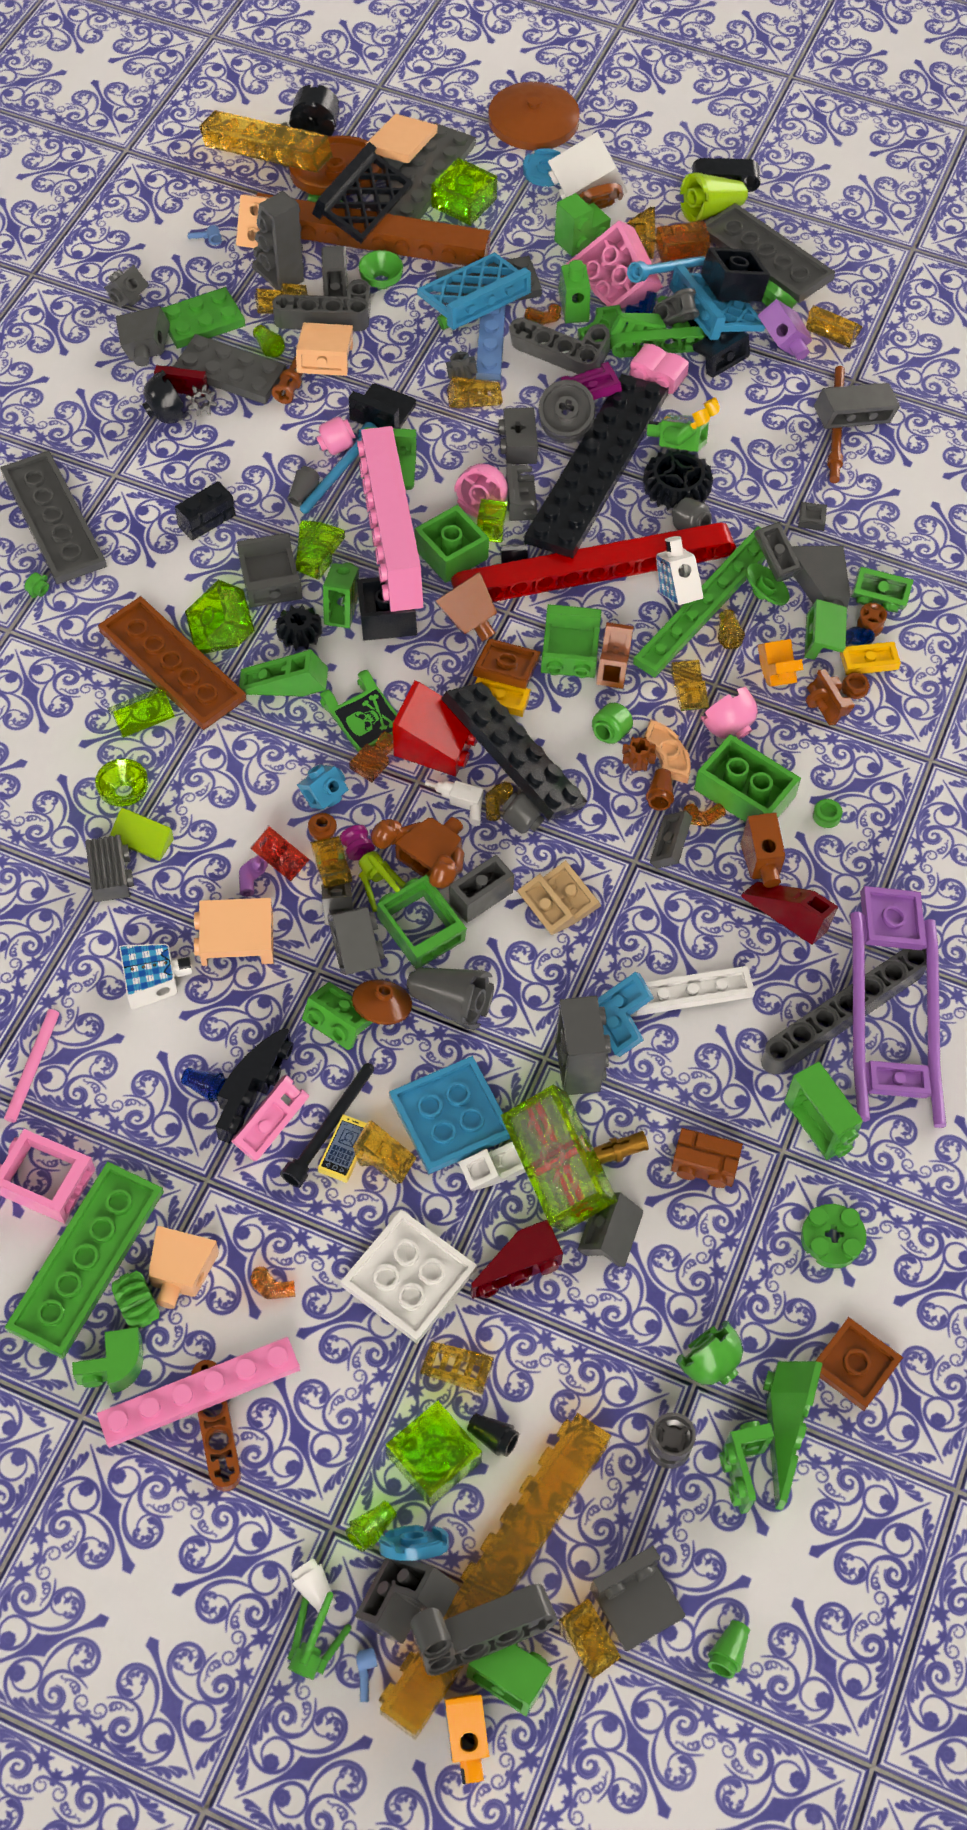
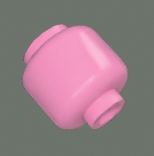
M335 417L319 426L320 435L316 437L322 451L328 449L331 455H337L353 446V439L356 438L348 420H343L341 417Z

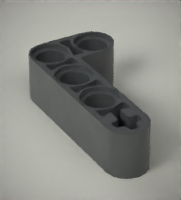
M357 279L349 283L347 296H276L272 301L274 324L281 329L300 330L302 329L303 322L353 325V331H363L369 326L370 286L367 281Z
M517 318L509 326L511 342L515 349L576 374L600 367V364L604 362L611 348L609 330L603 324L591 326L582 341L525 318Z
M533 1584L445 1620L438 1608L425 1609L411 1619L410 1625L426 1673L435 1676L543 1633L553 1627L558 1618L543 1585Z

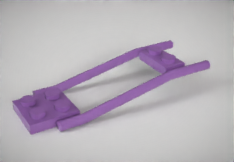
M864 886L860 891L862 913L852 912L850 914L853 969V1069L857 1113L863 1122L870 1120L868 1094L924 1099L931 1097L934 1127L944 1128L947 1125L940 1066L939 948L936 921L933 919L924 921L921 892ZM865 945L913 950L926 949L928 1066L871 1060L865 1062Z

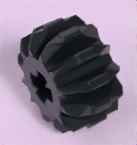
M303 604L296 609L291 605L289 611L282 610L280 617L277 618V637L279 641H283L286 648L293 645L295 651L302 646L308 650L309 644L317 645L318 638L321 637V618L319 614H315L313 607L305 610Z

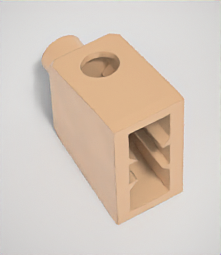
M157 1226L148 1277L152 1286L160 1288L156 1300L158 1305L174 1309L179 1294L195 1297L198 1294L218 1257L219 1249L216 1240Z

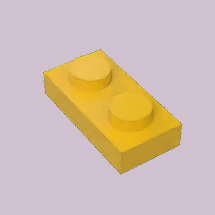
M895 642L847 646L842 653L840 652L846 675L855 672L864 674L899 670L901 665Z
M477 677L475 684L482 682L483 685L487 686L499 703L508 709L509 714L523 717L530 698L531 689H522Z

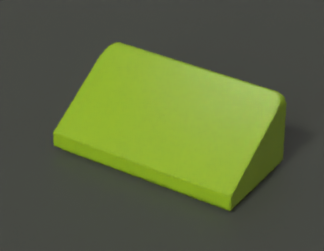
M121 808L110 836L120 835L122 845L128 844L129 849L157 861L162 859L174 840L170 827L125 808Z

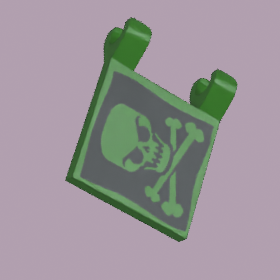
M368 670L358 673L359 679L357 682L364 692L338 705L330 690L320 693L322 698L320 704L330 713L359 754L392 737L393 722L397 716L396 711L376 686Z

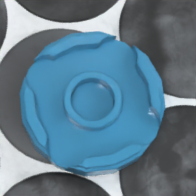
M549 148L537 149L531 155L529 153L523 161V175L535 185L542 187L554 186L548 173L552 170L548 161L561 153Z
M420 1525L402 1526L389 1530L385 1533V1537L381 1536L379 1538L381 1555L388 1559L400 1561L429 1559L439 1556L449 1549V1535L447 1531L437 1526L432 1527V1532L424 1531L423 1526Z

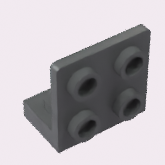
M654 1546L647 1548L595 1578L590 1587L591 1592L625 1651H630L685 1617L682 1607L657 1566L660 1556Z

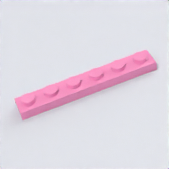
M285 1337L98 1412L97 1416L106 1443L110 1448L298 1372L300 1367L289 1338Z

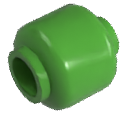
M619 703L605 705L592 719V728L595 736L600 741L608 744H615L621 741L633 727L631 713Z

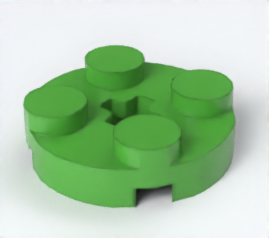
M824 1204L813 1208L804 1221L801 1229V1243L806 1253H810L821 1266L833 1269L844 1268L857 1259L866 1244V1229L860 1220V1214L855 1209L839 1204ZM830 1229H834L841 1234L842 1237L838 1238L837 1243L832 1242L831 1237L825 1235V1233L830 1232Z

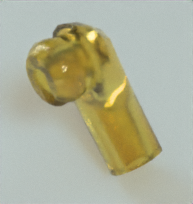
M502 782L496 785L485 795L486 819L488 821L500 819V806L510 798L514 790L509 782Z

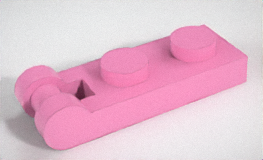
M284 1075L277 1082L271 1093L231 1140L233 1144L253 1161H258L309 1097V1094L303 1089L298 1090L292 1084L293 1080L288 1075ZM284 1094L291 1099L288 1105L280 1099Z

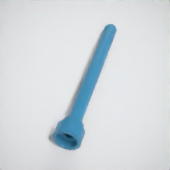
M697 256L650 265L643 261L632 262L627 268V275L629 280L634 283L643 282L649 275L674 271L675 265H684L686 268L703 266L705 257Z
M366 422L359 430L357 441H362V429L365 427H378L373 423ZM357 441L301 504L300 511L302 513H309L359 455Z

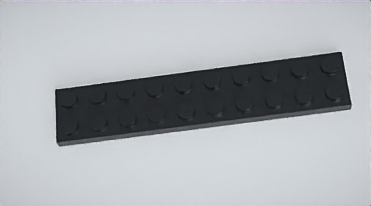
M624 374L620 376L619 380L622 391L613 393L606 399L594 419L593 425L586 432L525 533L524 544L574 558L646 434L648 422L654 420L667 398L669 387L665 388L657 383Z

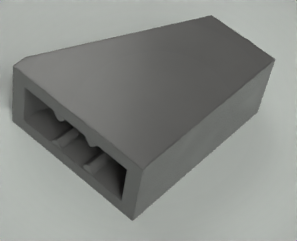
M792 546L802 567L794 578L811 602L814 604L816 599L848 608L851 594L844 547Z

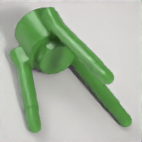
M332 1592L326 1594L308 1642H302L301 1644L308 1601L305 1597L302 1598L292 1648L287 1657L290 1660L287 1669L310 1680H314L316 1673L323 1675L327 1663L352 1629L350 1624L345 1625L322 1658H320L322 1650L314 1646L333 1599Z

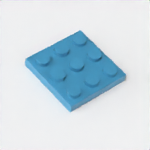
M473 1056L389 1091V1098L428 1175L513 1138V1131Z

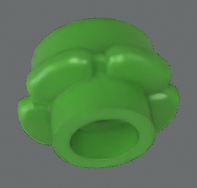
M37 572L31 574L25 582V591L32 598L44 596L49 589L48 577Z

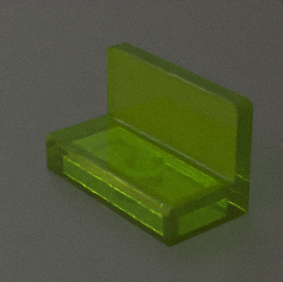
M160 688L107 708L109 714L114 717L120 735L123 738L175 717L165 691Z

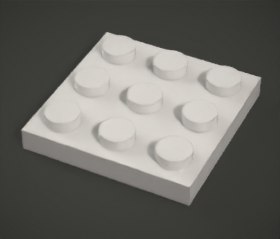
M401 1209L341 1280L340 1284L342 1288L418 1344L476 1272L477 1264Z

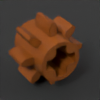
M631 737L630 745L623 744L622 753L624 755L622 763H628L632 771H647L648 763L655 764L656 754L654 753L656 745L650 744L647 737Z

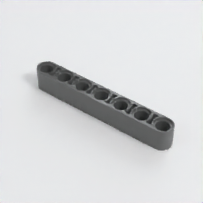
M902 949L865 974V991L874 994L867 995L865 993V1016L923 976L927 967L926 949ZM909 961H915L918 965L912 964ZM887 976H892L896 980H891ZM853 983L772 1037L766 1043L761 1059L763 1069L773 1075L781 1074L853 1025ZM841 1006H846L852 1011H846ZM818 1022H825L829 1027L821 1026ZM795 1037L803 1038L806 1042H798L795 1040ZM771 1053H778L783 1058H774Z

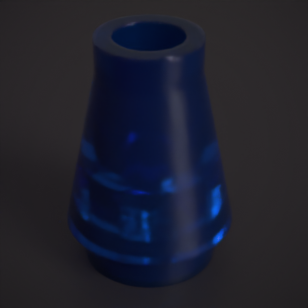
M188 1067L183 1072L181 1083L208 1101L214 1102L218 1101L217 1095L227 1078L224 1077L223 1073L196 1070Z

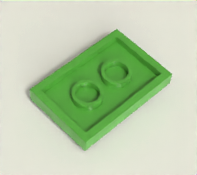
M226 287L162 308L170 322L168 334L177 349L187 346L195 334L211 338L246 326L244 316Z

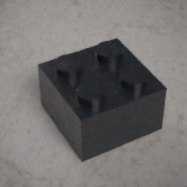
M709 247L701 276L717 300L722 302L737 300L751 303L752 301L762 302L770 273L753 250Z
M379 577L357 579L363 641L417 635L415 609L391 612L389 601H383L382 585H385V582L380 583Z

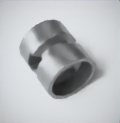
M679 1413L661 1415L655 1421L648 1440V1452L651 1459L663 1468L674 1469L682 1466L688 1460L696 1440V1430L693 1423L686 1416Z

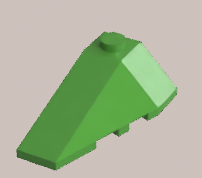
M778 1361L774 1371L768 1370L765 1377L763 1390L768 1391L766 1399L767 1421L771 1423L774 1438L770 1443L775 1509L783 1510L788 1501L798 1463L796 1451L801 1447L807 1428L806 1423H803L804 1417L807 1418L810 1407L813 1406L823 1364L821 1362Z

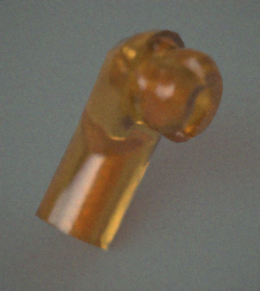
M551 304L548 311L542 312L528 307L524 318L541 325L553 323L561 318L562 308L557 304Z
M263 1266L256 1267L252 1271L250 1276L252 1287L265 1299L296 1297L294 1281L277 1282L268 1273V1269Z

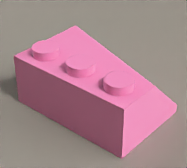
M620 220L565 264H570L572 260H581L586 265L590 289L606 306L620 305L622 309L642 303L663 287L657 274L649 275L643 282L634 283L629 280L627 275L629 264L637 261H643L647 265L652 263L635 228Z

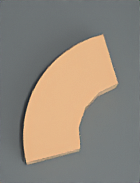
M650 719L644 737H647L650 744L656 745L654 754L658 757L661 767L671 772L672 780L688 784L691 769L688 750L685 749L679 740V736L674 731Z

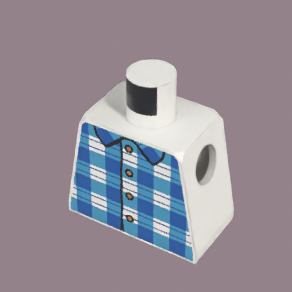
M674 536L665 539L667 551L658 553L656 556L660 594L677 605L703 599L694 554L683 549L681 537Z
M169 945L119 946L127 997L131 1010L176 995L178 991L175 978L193 974L190 957L172 960Z

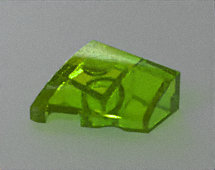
M301 521L296 557L297 571L320 580L332 563L333 553L344 540L345 530L321 522Z

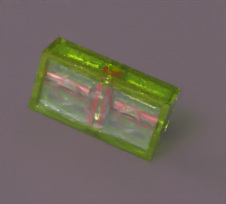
M553 1084L500 1115L550 1226L565 1232L618 1202L567 1092Z

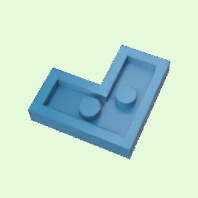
M634 972L598 998L599 1007H604L606 1013V1025H603L604 1035L609 1034L611 1048L614 1054L619 1057L644 1041L630 1015L654 999L643 977L638 972Z

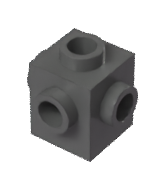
M132 265L123 271L118 269L108 277L110 282L104 289L107 291L111 301L117 304L119 308L126 304H129L131 307L142 298L139 294L149 284L135 265Z

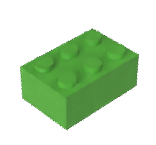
M729 734L698 770L694 790L744 822L747 821L748 816L775 812L779 818L796 797L801 777Z

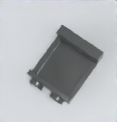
M289 533L254 539L250 538L237 542L239 561L250 608L303 599L300 575L297 573Z

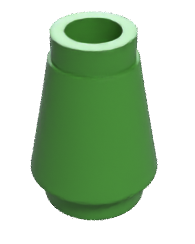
M732 1620L708 1653L710 1658L708 1666L716 1674L731 1679L734 1678L736 1673L741 1671L750 1629L745 1624Z

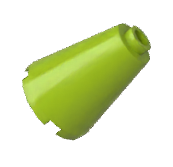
M698 172L690 173L685 176L681 184L680 195L684 194V202L680 203L684 217L689 222H700L716 216L734 203L742 206L748 197V190L742 181Z

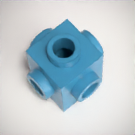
M322 764L311 768L307 773L309 776L297 784L309 806L315 809H325L327 806L336 805L342 800V795L349 790L344 782L346 780L340 769L335 766Z

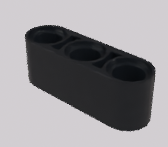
M699 158L692 165V173L698 172L742 181L747 187L748 192H753L760 186L759 164L752 159Z

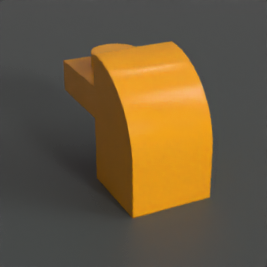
M791 639L759 644L760 665L767 685L773 687L797 683L796 672L804 669L802 659L794 660Z

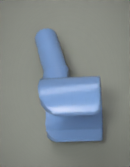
M215 225L209 226L207 231L188 233V239L208 238L209 243L212 245H219L222 242L219 228Z
M372 1647L359 1651L356 1656L360 1677V1702H369V1676L367 1670L378 1667Z

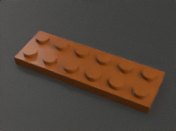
M142 596L98 625L99 632L203 730L246 700V693Z

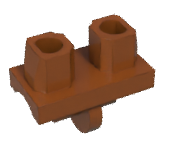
M826 669L819 670L816 679L807 687L810 694L806 698V704L809 708L818 707L829 725H836L842 716L849 715L855 707L851 697H842L840 694L842 683L838 676L830 677Z

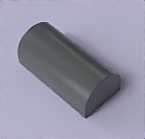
M780 522L755 531L754 536L777 582L787 580L800 572L802 567Z

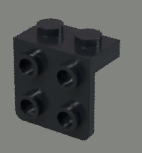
M372 384L364 395L353 391L348 398L350 420L363 425L366 422H370L378 428L392 426L394 429H400L416 406L415 398L378 384Z

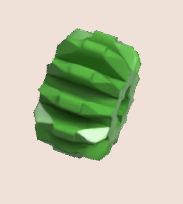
M136 1270L130 1274L126 1273L120 1276V1279L112 1282L114 1298L130 1328H144L152 1324L151 1322L159 1319L160 1312L142 1273Z

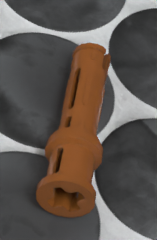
M296 356L289 368L281 373L280 382L272 389L273 397L282 404L291 403L294 399L295 390L302 384L301 376L303 373L295 371L297 368Z

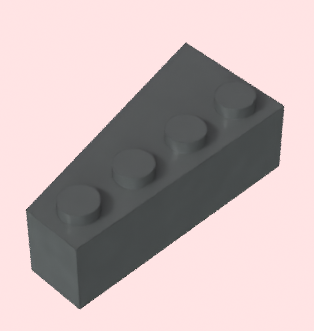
M284 191L259 203L257 226L260 231L255 234L258 246L254 248L253 255L257 258L252 262V268L280 294L304 282L303 246L300 233L302 229L299 220L300 207L298 202Z

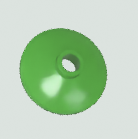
M752 563L746 568L747 579L757 598L765 599L779 606H783L789 601L790 594L783 581L777 582L769 568L758 563Z

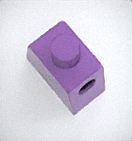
M777 299L774 300L757 316L779 348L795 356L797 360H802L810 353L807 345L812 341V337L795 310Z

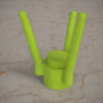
M376 851L365 854L359 860L358 865L362 872L358 876L364 884L372 911L377 912L376 900L369 881L379 882L385 879L395 892L400 891L399 886L403 889L406 883L391 869L387 861H383Z

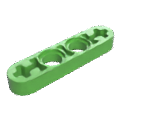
M696 326L621 332L613 335L610 339L612 354L618 358L635 357L643 347L640 344L647 340L652 341L650 344L662 348L667 353L695 352L693 344L706 336L701 327ZM668 339H676V341L673 343H665V341Z

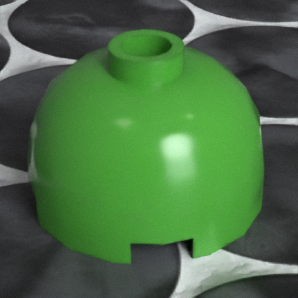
M726 1320L721 1323L722 1329L717 1331L712 1326L688 1345L692 1351L686 1357L680 1354L676 1359V1363L689 1378L702 1385H712L719 1381L725 1385L732 1381L739 1373L736 1367L742 1360V1341L735 1329Z

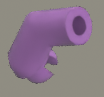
M257 855L240 868V895L248 897L254 894V881L268 867V861L264 856Z

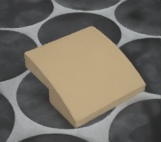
M566 860L544 877L539 874L517 890L551 935L570 927L601 907L599 901Z

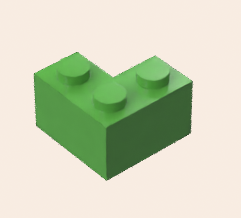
M574 193L557 202L554 241L573 257L610 228L611 218L594 203L588 205L578 194Z

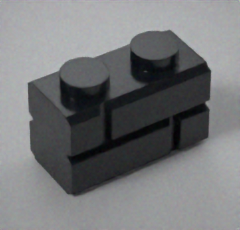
M218 481L175 506L177 524L192 541L219 526L224 521L236 516L232 494Z

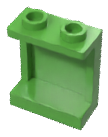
M547 605L541 673L595 678L602 609Z

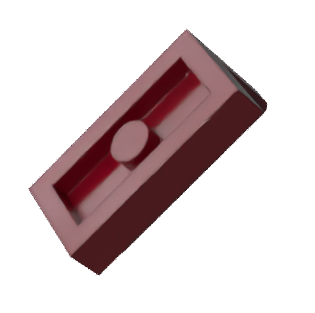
M156 365L154 375L164 370L166 375L162 377L163 380L169 379L179 394L192 395L194 392L192 389L193 385L198 390L202 389L203 384H206V391H208L209 385L207 384L205 371L175 368L166 365Z

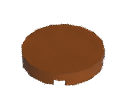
M610 183L590 188L580 193L579 196L588 205L594 203L600 209L613 205L615 203L614 199L618 198V200H621L624 192L620 184Z

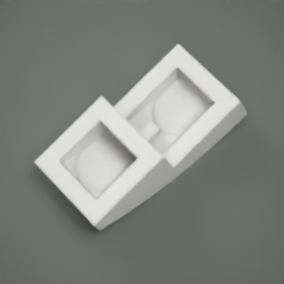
M518 1139L491 1152L485 1149L458 1162L471 1191L493 1186L532 1170Z

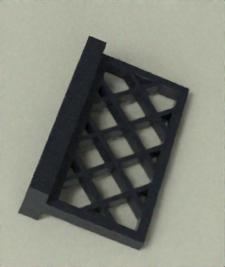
M370 142L320 195L312 212L318 219L325 216L361 244L413 184V181L375 153L377 147ZM375 163L383 169V173H373L371 166ZM359 180H369L371 187H360ZM375 180H385L387 188H376ZM391 180H397L404 186L402 188H392ZM346 194H357L358 202H347ZM362 194H373L374 202H364ZM378 194H389L390 202H380ZM334 208H344L345 216H338L332 210ZM349 208L360 209L361 216H351ZM365 209H376L378 216H367ZM352 223H363L364 232L360 233L353 227Z

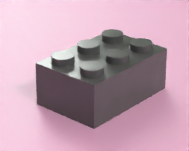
M597 996L560 999L555 1044L564 1096L600 1092L602 1080L607 1079L606 1067H609L608 1054L611 1053V1042L609 1034L604 1035L603 1025H606V1013L604 1007H599Z

